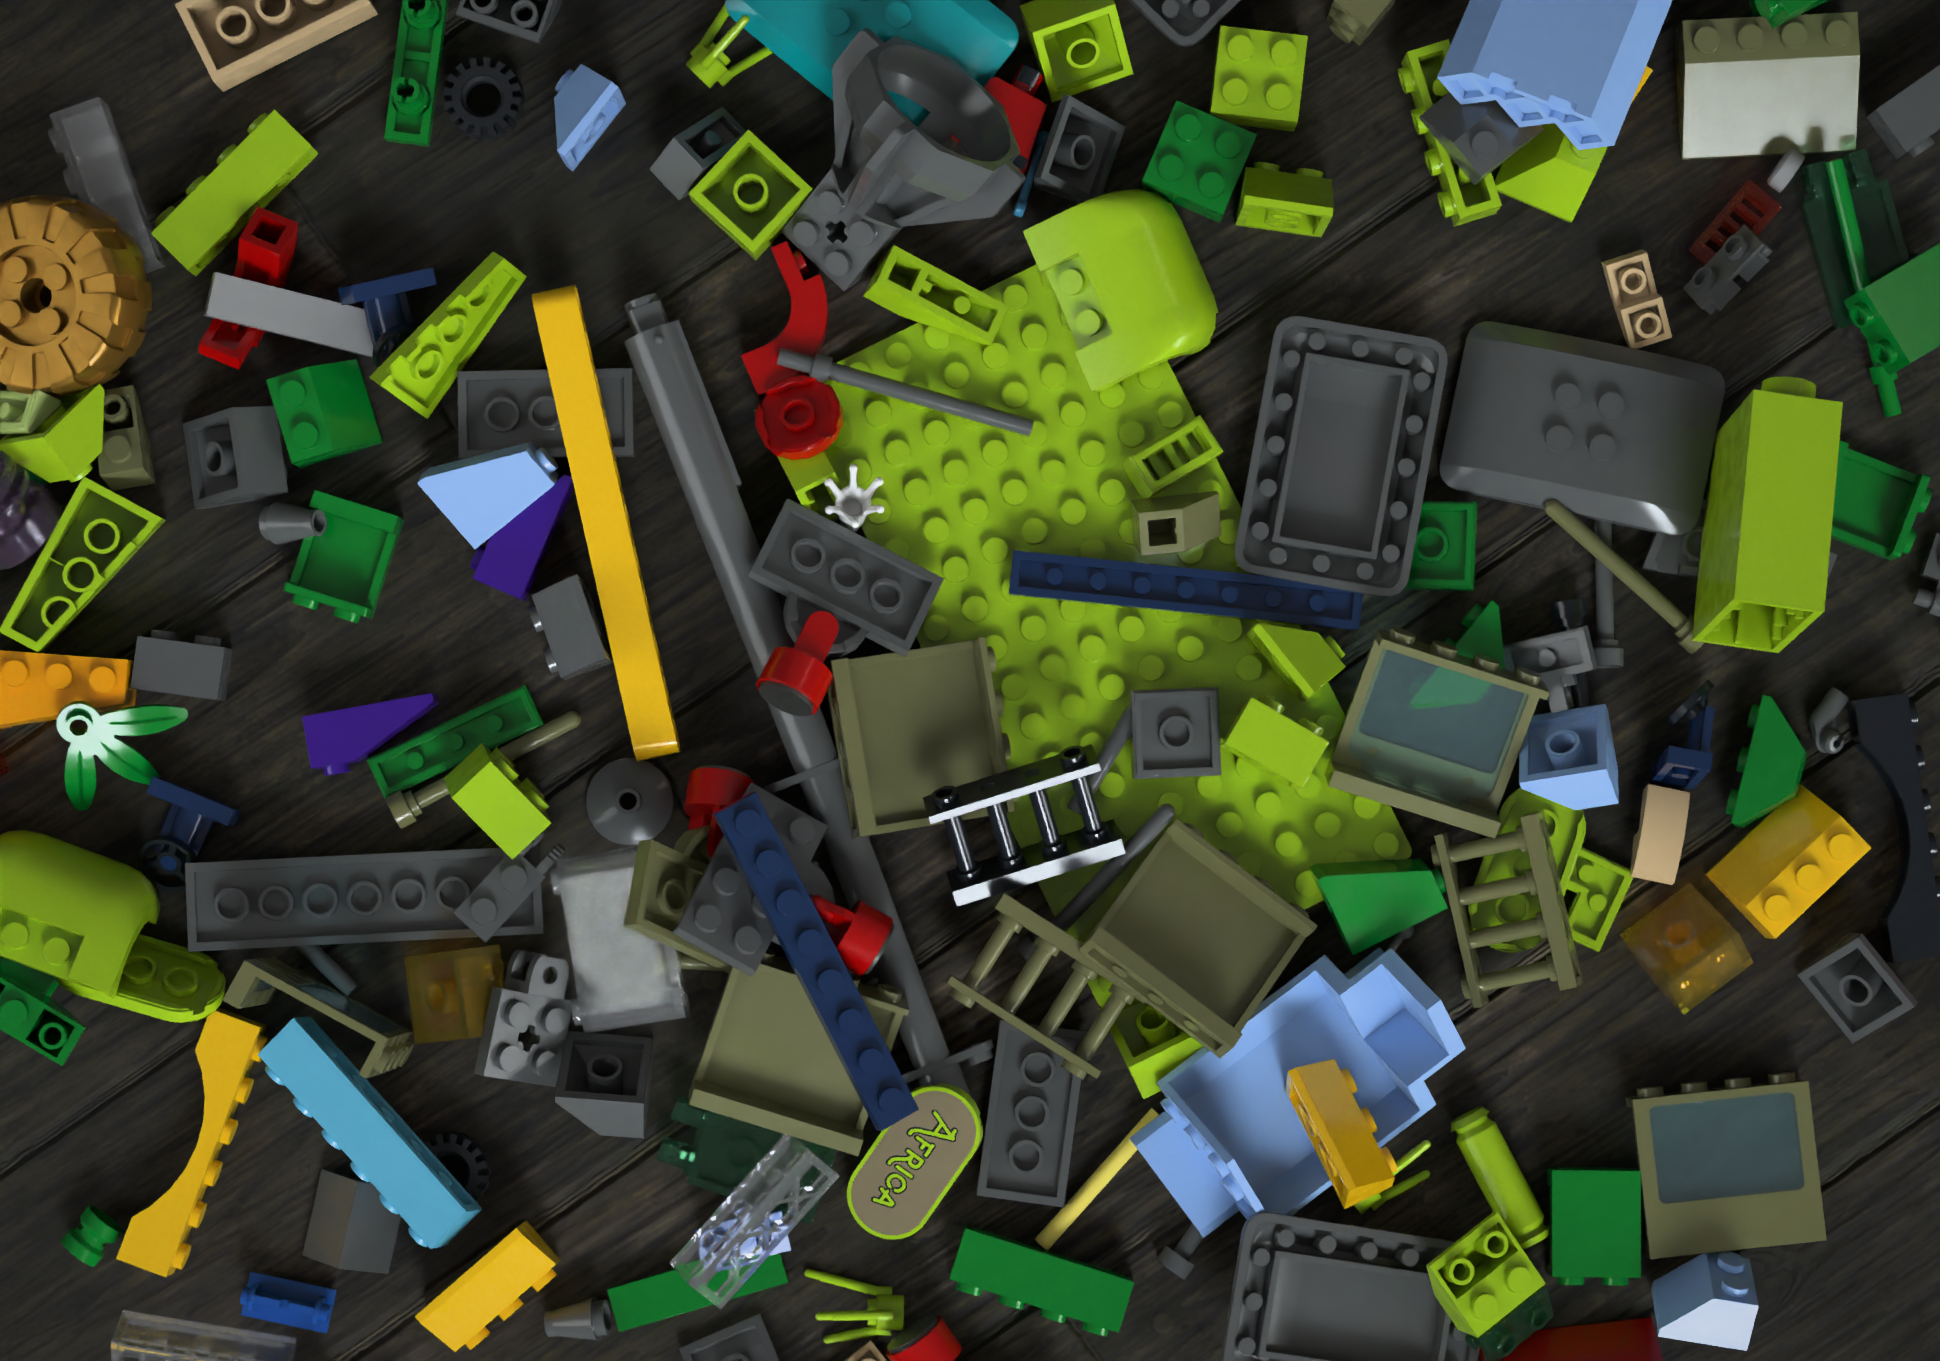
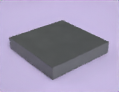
M1218 687L1129 690L1133 779L1221 775Z

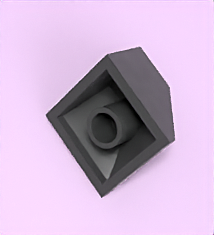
M1450 92L1419 117L1474 186L1544 130L1541 125L1519 127L1496 100L1460 105Z
M567 1031L555 1103L599 1135L644 1139L650 1098L654 1038Z

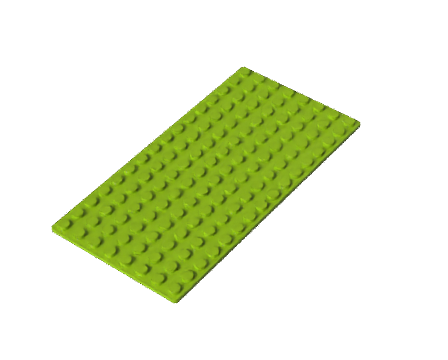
M1036 264L981 291L1009 306L990 346L918 322L837 362L841 365L1034 420L1030 436H1025L827 379L826 382L834 389L843 408V425L839 435L824 451L842 488L844 489L849 485V467L851 464L857 465V485L862 489L867 490L878 477H881L884 482L874 491L871 497V506L882 505L884 512L881 514L878 512L868 514L861 525L867 539L944 578L916 636L921 648L971 641L979 637H985L987 647L991 646L994 650L996 671L991 674L994 690L998 689L1003 700L1004 710L1003 715L999 716L1001 733L1008 735L1011 747V757L1006 759L1008 770L1058 755L1062 750L1071 746L1084 747L1092 744L1097 756L1129 704V690L1218 687L1220 745L1246 700L1251 697L1258 700L1262 695L1283 705L1285 710L1282 715L1296 722L1297 719L1303 717L1324 730L1321 737L1329 741L1304 787L1294 790L1220 747L1221 775L1133 779L1131 736H1129L1094 794L1101 821L1106 822L1114 819L1124 845L1161 805H1172L1175 809V816L1076 920L1066 933L1084 943L1159 837L1176 819L1182 823H1189L1195 826L1203 834L1204 840L1217 850H1225L1232 854L1239 862V866L1252 876L1263 878L1270 883L1275 894L1287 903H1294L1304 910L1324 900L1309 867L1318 863L1408 859L1411 856L1412 848L1390 805L1328 786L1325 772L1345 719V714L1329 682L1308 699L1301 702L1246 634L1258 623L1302 630L1299 624L1009 595L1013 550L1250 574L1245 572L1235 559V544L1242 508L1217 458L1209 461L1152 498L1218 491L1221 536L1186 551L1141 556L1133 542L1131 500L1142 499V497L1124 471L1123 463L1129 456L1196 418L1168 360L1135 373L1108 389L1091 392L1075 355V351L1079 350L1048 276L1045 271H1039ZM1187 434L1186 437L1198 456L1203 454L1204 452L1193 434ZM1173 443L1172 447L1183 464L1188 463L1177 443ZM1157 453L1156 456L1167 473H1171L1173 470L1162 453ZM1143 462L1154 480L1157 481L1147 463ZM1071 781L1045 788L1059 834L1064 835L1082 829L1084 827L1082 816L1067 807L1074 795ZM1029 794L1018 797V801L1013 803L1015 811L1007 813L1012 832L1020 848L1039 843L1042 840ZM1110 859L1037 881L1054 917L1065 908ZM1098 974L1094 981L1089 979L1087 983L1098 1005L1103 1007L1112 994L1108 990L1113 983Z

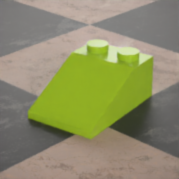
M1255 162L1253 168L1245 167L1242 175L1235 225L1322 237L1333 216L1332 179L1322 178L1323 172L1307 168L1297 169L1296 174L1279 172V165L1267 162Z

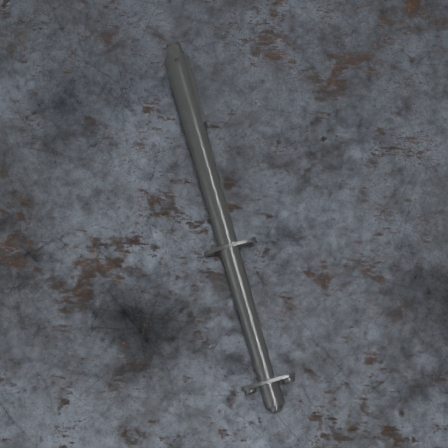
M657 293L648 294L624 305L627 318L634 333V336L626 340L624 344L757 679H759L773 649L776 647L793 648L795 643L785 629L783 608L777 592L747 577L761 549L738 491L742 482L679 320L669 322ZM767 702L795 775L765 786L763 789L773 794L799 784L812 817L828 826L822 837V842L849 909L860 899L893 918V924H895L893 933L873 969L879 984H887L898 988L903 992L902 996L908 999L909 1013L908 1016L903 1015L898 1031L913 1066V1069L901 1073L909 1091L912 1090L910 1081L918 1079L920 1086L947 1083L959 1087L971 1096L959 1062L967 1059L969 1066L991 1059L994 1057L991 1049L995 1046L992 1039H987L949 1053L870 838L865 836L852 839L838 753L821 708L819 707L818 711L813 715L795 716L781 711Z

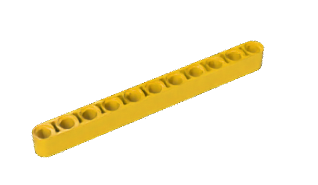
M574 284L532 294L534 312L634 754L638 762L679 753L680 744L578 291Z

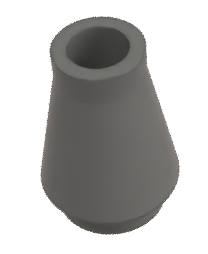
M275 501L271 505L264 507L259 517V529L262 536L277 545L311 536H321L327 528V518L323 511L312 510L281 501Z
M594 1296L556 1310L546 1311L544 1315L545 1332L548 1337L558 1336L600 1341L602 1336L610 1335L612 1331V1313L609 1302L607 1300H598Z

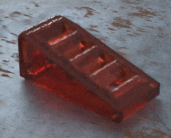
M1747 180L1688 251L1706 265L1716 253L1705 243L1711 239L1722 248L1727 240L1717 229L1722 225L1734 235L1742 227L1729 216L1733 211L1752 226L1750 230L1758 236L1782 206L1754 182ZM1746 198L1764 214L1761 217L1757 216L1741 201Z

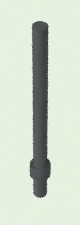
M780 348L777 365L809 373V376L817 381L825 383L827 379L1025 436H1030L1033 427V419L832 362L833 357L816 353L815 357Z

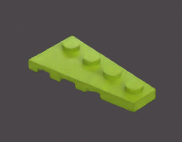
M492 252L369 378L428 419L457 378V371H461L527 276L506 259Z

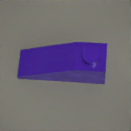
M564 474L556 481L553 487L491 536L486 546L480 545L477 548L470 565V569L475 570L472 579L526 602L574 490L572 477Z
M429 693L302 716L311 769H323L324 776L351 772L349 764L363 761L439 704L438 695Z

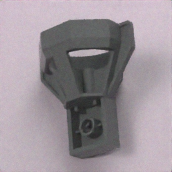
M865 28L861 30L832 66L835 132L834 163L831 165L830 171L781 233L843 291H846L859 282L903 227L994 217L1025 181L1024 173L1012 163L1021 152L1003 105L953 58L898 36L884 43L870 29ZM887 91L900 94L928 110L930 114L916 127L896 106ZM954 134L969 158L959 155L942 145ZM840 221L846 225L844 231L840 227Z

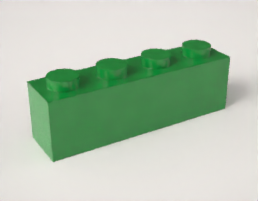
M965 1225L949 1277L950 1280L957 1281L955 1288L962 1292L975 1296H981L982 1290L998 1294L997 1302L1003 1305L1023 1310L1026 1303L1041 1308L1040 1316L1060 1323H1065L1066 1317L1083 1321V1330L1107 1337L1109 1330L1119 1333L1134 1286L1133 1277L969 1225Z

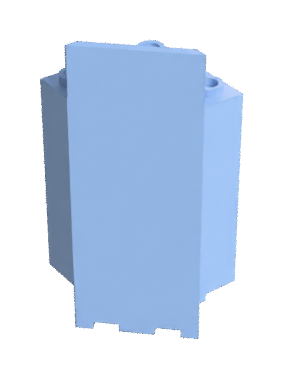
M1379 947L1345 974L1324 954L1260 1003L1242 1029L1241 1033L1243 1035L1234 1048L1224 1056L1219 1058L1206 1047H1202L1156 1082L1166 1097L1160 1102L1165 1111L1129 1139L1203 1238L1238 1211L1242 1213L1246 1220L1254 1214L1263 1212L1292 1216L1329 1188L1332 1183L1285 1092L1289 1070L1335 1059L1340 1070L1347 1068L1357 1087V1092L1353 1093V1096L1360 1109L1367 1107L1377 1126V1131L1372 1134L1379 1148H1381L1436 1105L1424 1080L1466 1048L1441 999L1392 948L1384 953Z

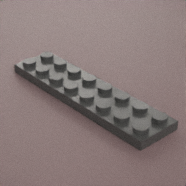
M540 846L532 847L523 856L535 868L541 863ZM501 848L185 863L188 952L479 937L453 912L505 857L506 853ZM542 882L493 936L544 934Z

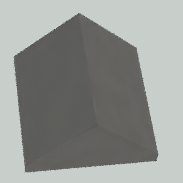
M1063 95L1034 176L1033 187L1077 203H1083L1101 196L1125 126L1069 95Z
M1848 932L1797 974L1852 1044L1918 1004L1862 933Z
M323 1168L321 1169L302 1255L337 1269L389 1274L402 1217L400 1214L396 1215L390 1212L379 1199L381 1193L371 1182H366L356 1175Z

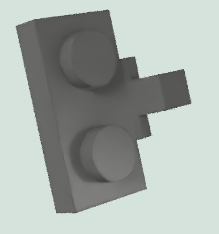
M1588 625L1503 645L1505 669L1515 672L1516 667H1523L1542 676L1540 680L1544 681L1550 692L1548 701L1551 713L1575 707L1571 686L1578 684L1576 674L1598 668Z

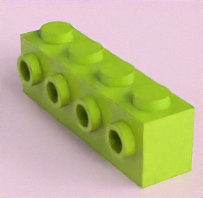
M1449 39L1408 51L1401 62L1403 67L1398 68V76L1404 93L1411 92L1416 109L1411 110L1415 130L1418 135H1425L1429 150L1424 151L1428 171L1431 176H1438L1442 192L1437 193L1441 212L1444 218L1451 216L1453 226L1455 227L1494 215L1502 204L1492 173L1488 174L1474 186L1419 119L1424 112L1449 93L1447 88L1437 78L1451 45Z
M275 109L269 115L264 113L256 118L247 130L249 135L238 146L232 144L225 149L216 161L218 166L207 177L201 175L194 180L185 192L188 196L176 208L170 206L163 211L155 221L157 227L150 234L195 276L246 227L257 207L264 209L319 154Z

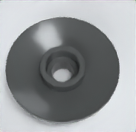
M636 758L618 759L602 767L591 780L586 795L587 813L595 829L606 839L622 845H637L639 841L653 839L659 835L668 824L674 805L673 791L664 773L650 762L645 760L637 762ZM625 793L634 794L637 800L635 807L630 810L624 809L620 803L621 797Z

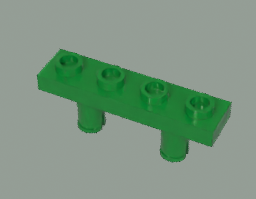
M402 0L384 139L387 142L430 147L449 0Z

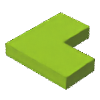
M1581 847L1567 890L1576 893L1567 911L1573 941L1596 952H1600L1634 877H1630V869Z

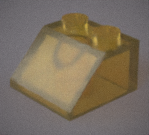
M1690 882L1620 934L1622 940L1658 988L1683 1015L1754 963L1739 933Z
M499 944L404 957L415 1044L481 1037L492 986L505 988L503 987L504 966L501 960Z

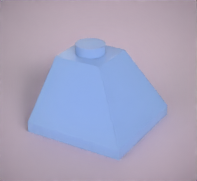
M580 64L575 72L569 69L560 78L555 87V90L558 92L554 97L557 152L566 167L571 171L575 170L626 104L617 85L583 64Z
M1606 704L1569 709L1557 713L1533 715L1519 752V784L1521 789L1573 810L1619 804L1618 766Z

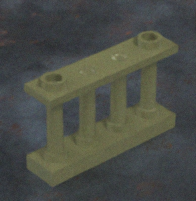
M1544 811L1520 817L1522 825L1517 826L1516 831L1496 835L1495 839L1486 837L1453 845L1450 832L1434 836L1436 844L1431 845L1432 861L1434 867L1443 872L1465 968V973L1460 974L1461 987L1465 999H1472L1473 1008L1483 1007L1488 1004L1487 991L1547 978H1550L1552 982L1558 981L1560 991L1576 988L1583 984ZM1519 848L1522 852L1528 851L1532 868L1527 869L1526 874L1463 888L1457 862ZM1530 892L1531 895L1538 894L1542 912H1537L1535 918L1472 930L1467 905ZM1540 935L1542 939L1548 938L1552 955L1546 956V961L1482 973L1477 948Z
M1002 892L993 905L995 909L1001 912L996 919L1000 923L963 981L952 974L948 975L945 981L953 987L949 995L970 1009L977 1002L1065 1058L1061 1066L1083 1080L1088 1073L1097 1079L1102 1071L1089 1061L1126 1003L1131 1005L1135 998L1144 1004L1145 1001L1080 953L1078 950L1083 944L1081 941ZM1025 927L1038 935L1034 942L1037 947L999 1005L977 990L1014 932L1019 934L1021 929ZM1061 950L1075 959L1071 966L1074 971L1036 1029L1014 1014L1051 956L1057 957ZM1099 974L1113 983L1108 990L1112 994L1075 1052L1052 1039L1089 979L1094 981Z

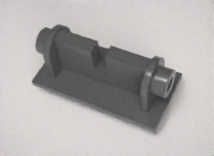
M1744 224L1734 235L1725 241L1723 247L1704 267L1695 272L1692 279L1683 289L1702 310L1704 309L1710 315L1716 310L1721 312L1724 309L1723 307L1741 290L1740 286L1732 279L1739 274L1744 280L1749 282L1770 261L1767 257L1773 251Z

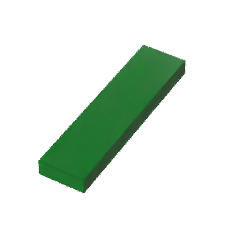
M524 685L367 759V762L385 799L400 790L404 792L457 767L481 743L491 751L544 725V722L528 687Z
M778 1253L707 1270L704 1268L703 1261H699L608 1288L607 1292L618 1331L622 1332L789 1283L782 1255Z

